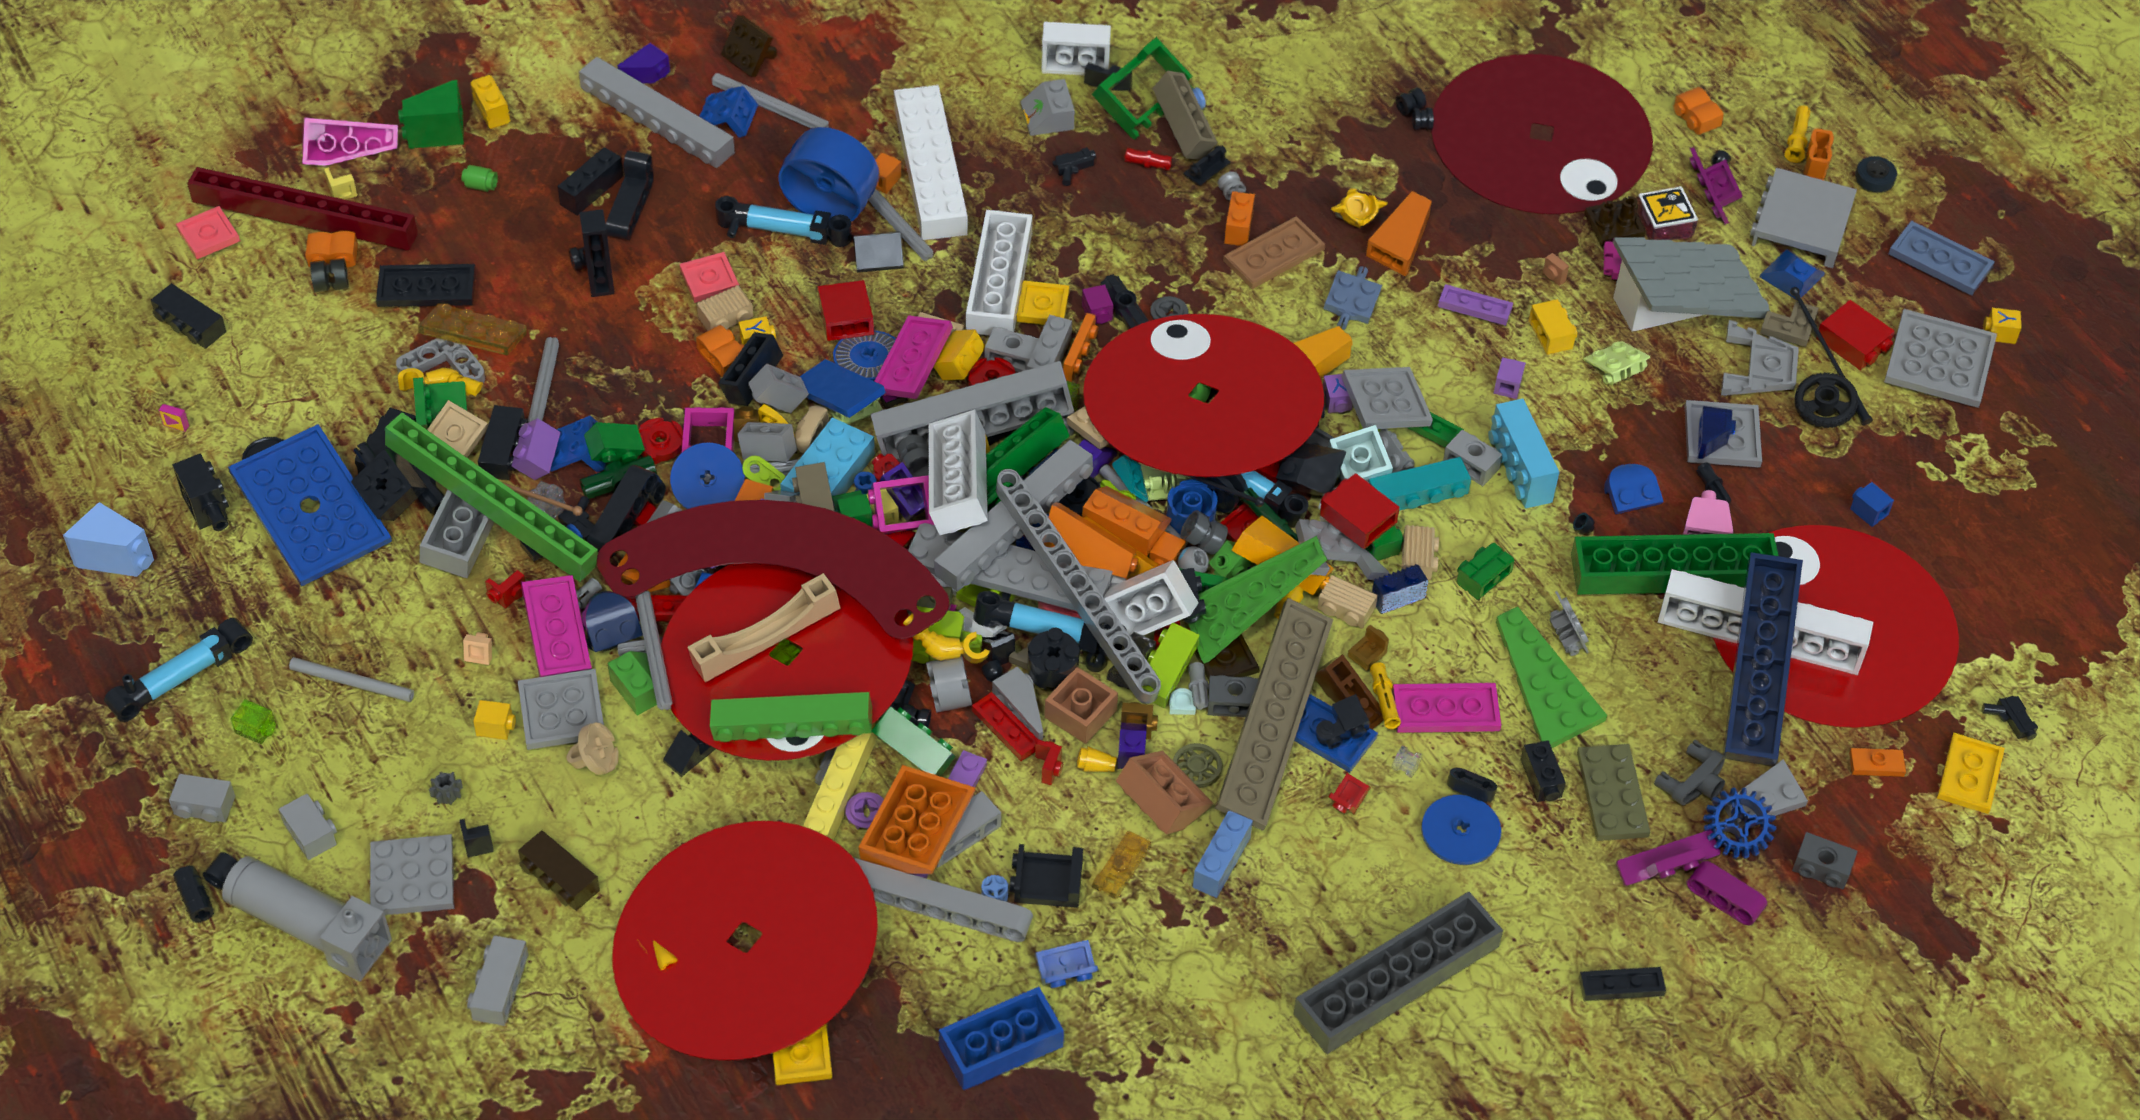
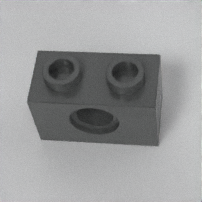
M1225 675L1210 676L1208 715L1246 717L1259 678L1248 676L1228 677Z
M1806 832L1792 871L1799 873L1803 877L1824 882L1830 887L1844 890L1858 851Z

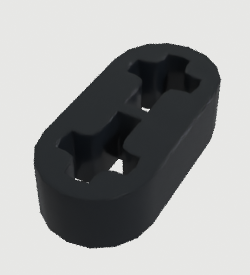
M1452 768L1447 779V785L1451 789L1483 802L1492 801L1497 790V785L1494 781L1462 768Z

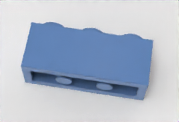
M1231 811L1227 812L1194 870L1193 888L1215 898L1218 897L1251 838L1253 820Z

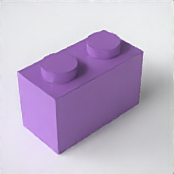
M538 418L525 423L519 430L520 437L518 445L513 451L512 467L533 480L550 473L561 432Z

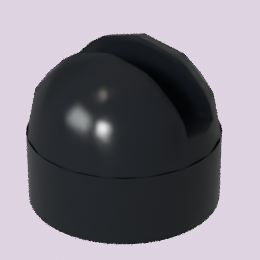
M1716 150L1712 155L1711 165L1713 166L1725 159L1727 164H1729L1731 156L1723 150Z
M1581 513L1575 518L1573 528L1581 534H1590L1595 528V521L1587 513Z
M1096 649V653L1089 652L1087 654L1085 665L1089 671L1100 672L1106 666V657Z
M999 660L990 661L981 668L984 677L990 682L1003 675V667Z

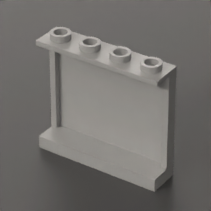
M1776 168L1774 176L1769 175L1765 189L1769 191H1764L1760 204L1764 205V207L1758 208L1755 220L1759 222L1753 223L1750 236L1754 237L1752 246L1755 247L1758 237L1827 256L1824 266L1833 268L1857 189Z

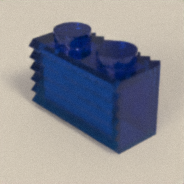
M1415 564L1409 568L1401 569V571L1397 570L1396 573H1388L1387 576L1384 575L1379 577V579H1374L1372 593L1378 595L1376 608L1380 614L1426 598L1425 595H1427L1429 581L1420 566Z

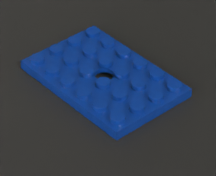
M319 424L228 467L229 473L301 587L392 542V538L381 520L377 519L351 483L354 478ZM310 498L311 500L319 501L320 507L316 512L306 513L300 508L302 501Z

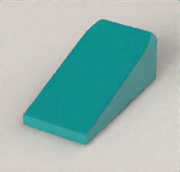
M1126 455L1114 461L1112 466L1128 490L1145 503L1148 502L1141 465Z

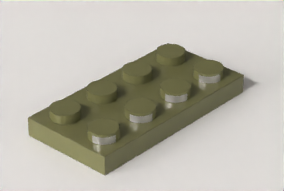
M1630 745L1578 747L1577 757L1596 840L1648 838L1650 828Z

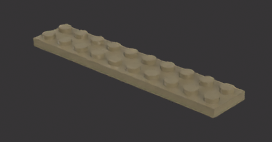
M1287 598L1284 602L1215 809L1225 814L1231 811L1253 820L1252 826L1262 831L1267 826L1332 626V618L1290 598Z

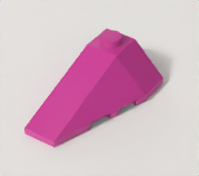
M303 118L302 164L327 166L396 149L398 125Z

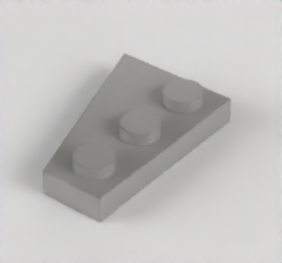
M1784 759L1745 787L1747 796L1756 791V800L1759 801L1761 797H1765L1766 800L1762 804L1763 807L1772 806V810L1767 815L1776 816L1805 807L1808 802ZM1728 805L1724 809L1729 818H1731L1732 805ZM1743 805V809L1747 814H1756L1752 809ZM1739 818L1734 822L1736 826L1739 825L1738 827L1745 825L1744 821H1741Z

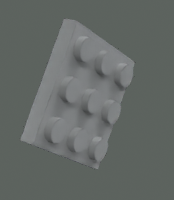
M1410 367L1343 371L1342 380L1363 429L1376 425L1377 429L1431 426L1433 418Z
M1686 400L1684 407L1687 462L1761 467L1762 450L1758 405Z
M596 669L518 681L527 750L578 742V734L585 725L595 722L604 725Z
M452 834L370 842V905L384 911L385 915L454 909Z

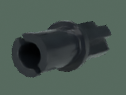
M1705 462L1699 465L1696 472L1704 482L1705 490L1714 491L1716 493V500H1724L1729 504L1731 498L1722 485V478L1716 475L1710 463Z

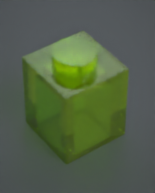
M246 699L230 718L235 734L261 745L267 737L273 734L276 727L272 710Z

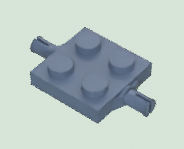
M1363 266L1359 267L1356 276L1338 270L1323 309L1333 312L1340 317L1337 326L1341 327L1343 323V330L1347 328L1349 320L1368 324L1380 294L1382 285L1365 279L1368 273L1366 267L1363 273Z

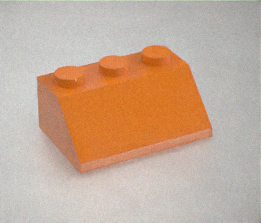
M1108 486L1095 489L1083 506L1082 511L1083 518L1089 517L1145 556L1150 553V550L1172 519Z

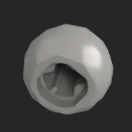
M1191 546L1180 552L1178 557L1179 568H1194L1195 571L1202 573L1207 571L1209 558L1204 550Z

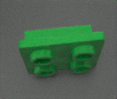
M413 378L416 422L425 429L429 428L448 400L467 411L466 385L464 381L425 384L423 378Z

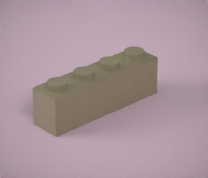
M1167 71L1152 89L1185 158L1201 160L1218 142L1185 74Z
M825 462L795 467L797 477L792 478L794 493H800L799 496H795L796 502L834 511Z

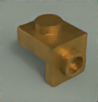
M749 406L735 409L733 419L735 442H739L738 433L747 422L759 423L758 409Z
M1369 625L1366 628L1365 636L1348 650V657L1367 671L1371 665L1378 662L1387 653L1389 638L1383 631Z
M1139 702L1122 703L1121 722L1147 724L1146 739L1151 740V732L1157 731L1158 715H1153V705L1141 704Z

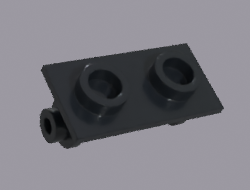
M1222 145L1214 147V150L1197 163L1191 164L1190 168L1183 175L1201 186L1231 163V161L1225 158L1226 148Z

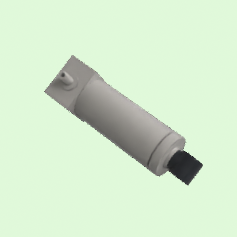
M220 852L203 872L204 879L210 885L222 890L223 900L226 903L324 952L328 966L358 981L363 979L392 941L384 911L354 896H351L345 904L252 856H245L237 861L231 855Z

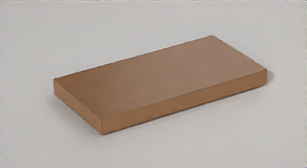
M1296 216L1224 255L1223 261L1251 289H1254L1325 250V243Z

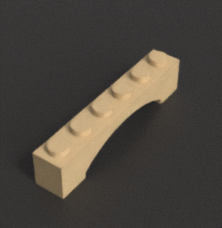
M824 573L801 585L802 589L789 602L760 622L732 634L719 637L709 635L688 646L692 663L705 682L840 609L837 592Z

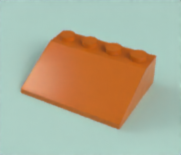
M902 765L858 847L860 860L908 874H933L976 788Z

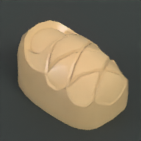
M818 405L808 407L809 411L798 423L795 432V442L797 449L803 454L830 421L825 407Z

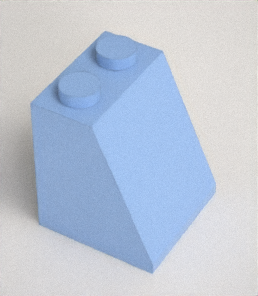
M100 502L63 535L73 564L77 568L137 577L154 561L144 529Z

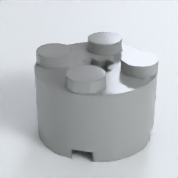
M962 655L960 658L926 662L936 712H944L972 705Z

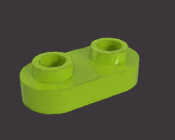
M750 456L743 463V473L748 480L770 485L772 480H778L781 484L785 478L783 473L760 456ZM758 465L760 470L758 473H752L750 467ZM780 484L777 488H773L774 491H781Z

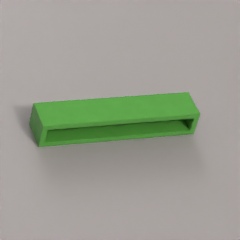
M869 692L712 700L710 729L714 741L722 742L742 739L753 741L763 738L782 739L784 737L808 738L810 736L824 735L828 737L845 734L862 735L872 733V703Z

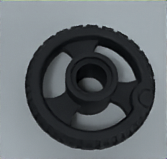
M1830 372L1816 373V375L1813 374L1805 378L1799 384L1795 393V407L1799 415L1802 416V419L1808 421L1811 425L1820 428H1833L1845 424L1854 416L1858 407V393L1854 385L1841 375L1830 374ZM1818 384L1814 400H1803L1805 392L1811 386ZM1834 385H1837L1846 391V393L1849 396L1850 402H1842L1839 400L1840 392L1838 388ZM1836 412L1839 414L1838 416H1835V417H1828V416H1832V415L1835 414Z

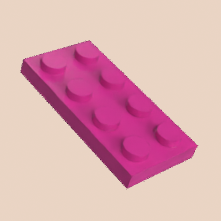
M908 315L875 379V382L884 386L886 391L884 395L911 399L918 398L953 329L951 321Z
M573 575L522 582L521 588L539 677L592 669Z
M1496 683L1393 684V697L1401 720V724L1397 727V733L1485 732L1501 730Z

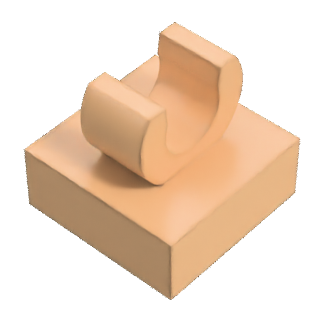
M479 632L476 636L466 634L463 640L464 661L489 665L492 660V638H488V634Z

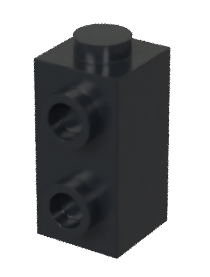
M1549 740L1524 745L1520 760L1537 802L1555 801L1561 798L1566 782Z

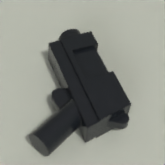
M1086 147L1082 148L1079 152L1055 156L1052 165L1056 167L1058 176L1063 175L1062 184L1070 186L1072 174L1078 173L1081 169L1094 166L1096 154L1094 150L1090 151Z
M582 496L577 504L583 510L580 516H575L572 511L565 509L562 514L558 515V519L565 527L573 524L587 542L588 536L595 525L588 520L589 514L585 512L590 500Z
M2018 696L2001 698L1997 704L1983 703L1982 713L1999 715L2003 722H2008L2018 739L2026 737L2028 740H2032L2037 736L2038 726L2035 721L2032 722L2026 713V707Z

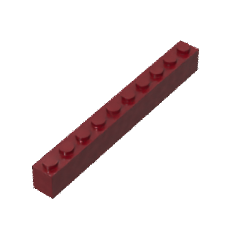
M196 167L187 182L192 202L211 207L220 206L221 209L328 233L339 231L354 232L359 240L404 250H410L418 235L413 214Z

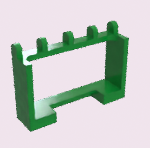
M1157 37L1142 48L1136 57L1117 73H1113L1104 80L1091 94L1134 140L1139 137V133L1135 129L1139 124L1149 128L1152 122L1148 117L1154 111L1159 116H1163L1164 112L1159 102H1157L1140 118L1136 119L1110 90L1150 56L1166 72L1184 73L1188 81L1193 77Z

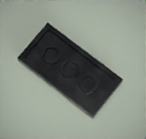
M475 264L380 265L376 295L377 307L473 305L476 275Z

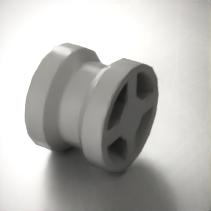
M1236 172L1225 173L1218 180L1219 188L1229 201L1231 200L1232 191L1242 193L1246 191V187L1240 181V177Z

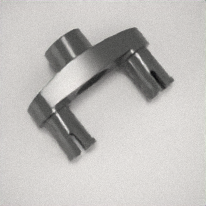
M1694 740L1693 744L1691 743L1688 746L1686 753L1703 764L1685 782H1679L1664 771L1657 776L1654 782L1655 786L1666 791L1672 796L1673 800L1681 805L1692 802L1701 794L1713 799L1721 793L1725 785V780L1718 776L1724 765L1725 755L1717 750L1713 751L1699 743V741Z

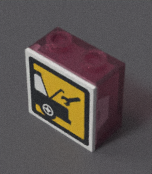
M1682 186L1638 195L1635 212L1646 230L1645 234L1648 240H1677L1694 237L1698 218Z

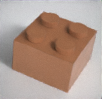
M1076 667L1046 698L1045 718L1087 744L1117 711L1118 692Z

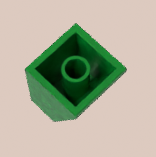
M457 80L449 81L402 100V110L398 111L399 122L404 124L402 126L403 140H407L409 149L464 145L463 109Z

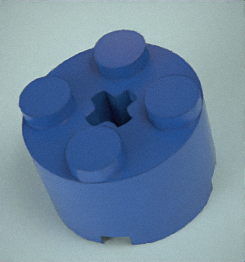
M1190 479L1181 481L1174 489L1173 487L1170 489L1167 499L1166 516L1172 518L1169 525L1179 534H1181L1184 522L1195 510L1209 516V521L1216 520L1217 495L1214 490L1212 491L1207 488V484Z

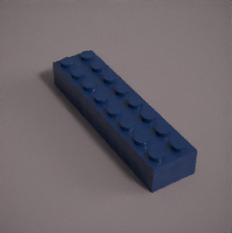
M1751 553L1749 556L1723 747L1725 759L1775 766L1778 760L1803 560Z

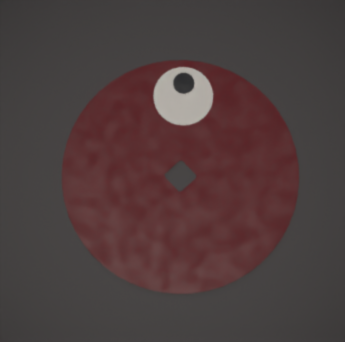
M1514 54L1476 64L1460 73L1444 88L1433 109L1434 125L1431 130L1433 143L1439 157L1452 175L1480 196L1499 205L1524 212L1571 214L1583 212L1585 208L1601 205L1602 202L1614 201L1628 192L1641 179L1649 165L1653 150L1650 122L1637 99L1623 85L1604 72L1587 64L1559 56ZM1532 124L1554 127L1552 141L1530 138Z

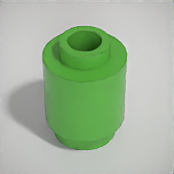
M469 165L462 172V182H464L466 188L488 192L489 190H495L498 174L489 168Z

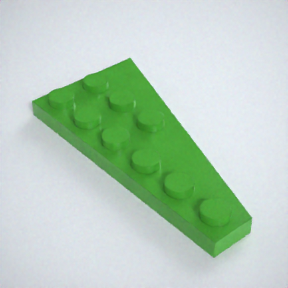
M1317 536L1198 594L1199 600L1204 599L1206 614L1201 615L1197 622L1189 624L1192 632L1200 635L1197 649L1203 663L1213 659L1327 561Z
M1518 606L1497 616L1496 624L1504 646L1507 647L1511 666L1515 669L1520 691L1527 710L1531 713L1534 722L1533 727L1541 742L1549 740L1551 747L1554 748L1606 721L1607 714Z

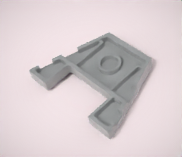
M1729 320L1726 342L1751 346L1748 376L1724 373L1721 395L1794 389L1796 385L1799 347L1772 336L1768 339L1758 335L1755 329L1748 327L1746 330L1737 326L1738 322Z
M1299 519L1295 529L1299 544L1317 536L1327 560L1356 562L1368 580L1386 581L1390 574L1388 570L1366 549L1363 550L1329 522L1314 519ZM1325 561L1310 575L1326 576L1330 567Z

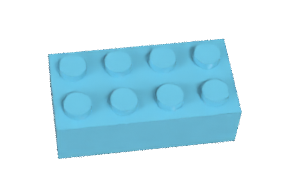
M1524 399L1496 404L1494 415L1491 417L1492 427L1488 432L1490 443L1495 445L1496 449L1502 453L1501 463L1506 468L1508 480L1512 481L1515 487L1517 499L1522 501L1525 509L1553 503L1559 470Z
M832 417L781 482V491L794 492L792 478L797 477L795 467L825 462L831 496L846 493L854 483L855 476L865 469L875 455L874 436Z

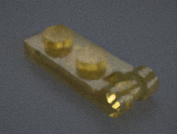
M1128 830L1100 874L1095 877L1092 888L1099 892L1103 890L1109 893V897L1115 900L1118 899L1151 848V841ZM1108 879H1111V880H1113V881H1115V882H1114V883H1111V882L1108 881Z

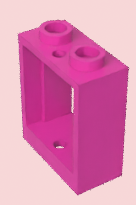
M685 408L682 452L691 447L692 426H727L725 447L734 452V408Z
M929 475L872 483L871 489L868 490V500L870 505L874 504L875 514H872L873 528L884 534L917 530L919 525L923 523L934 525L929 514ZM921 485L926 520L885 525L880 490Z

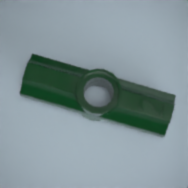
M648 455L625 464L621 461H614L609 463L604 471L579 479L584 496L591 499L611 491L615 492L625 473L632 465H637L657 474L652 457Z

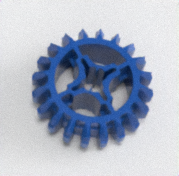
M1731 788L1730 796L1726 791H1722L1720 798L1715 796L1711 800L1713 805L1706 807L1707 812L1710 814L1704 815L1703 820L1711 824L1705 825L1703 829L1704 831H1712L1707 838L1709 841L1714 838L1716 839L1715 849H1718L1720 846L1725 848L1722 855L1726 856L1729 851H1733L1732 857L1737 859L1741 852L1742 857L1748 859L1750 852L1757 856L1759 848L1765 850L1768 847L1765 841L1771 842L1774 837L1769 832H1774L1776 826L1770 824V822H1773L1776 816L1767 815L1772 810V806L1763 807L1762 804L1766 799L1761 797L1759 801L1756 800V791L1747 796L1746 788H1742L1740 795H1738L1736 788ZM1732 805L1731 818L1719 822L1720 811L1724 807ZM1743 805L1752 809L1756 814H1747L1743 809ZM1737 818L1744 821L1745 825L1742 828L1734 824ZM1755 825H1760L1758 837L1748 842V829L1754 828ZM1723 832L1733 833L1738 842L1729 839Z

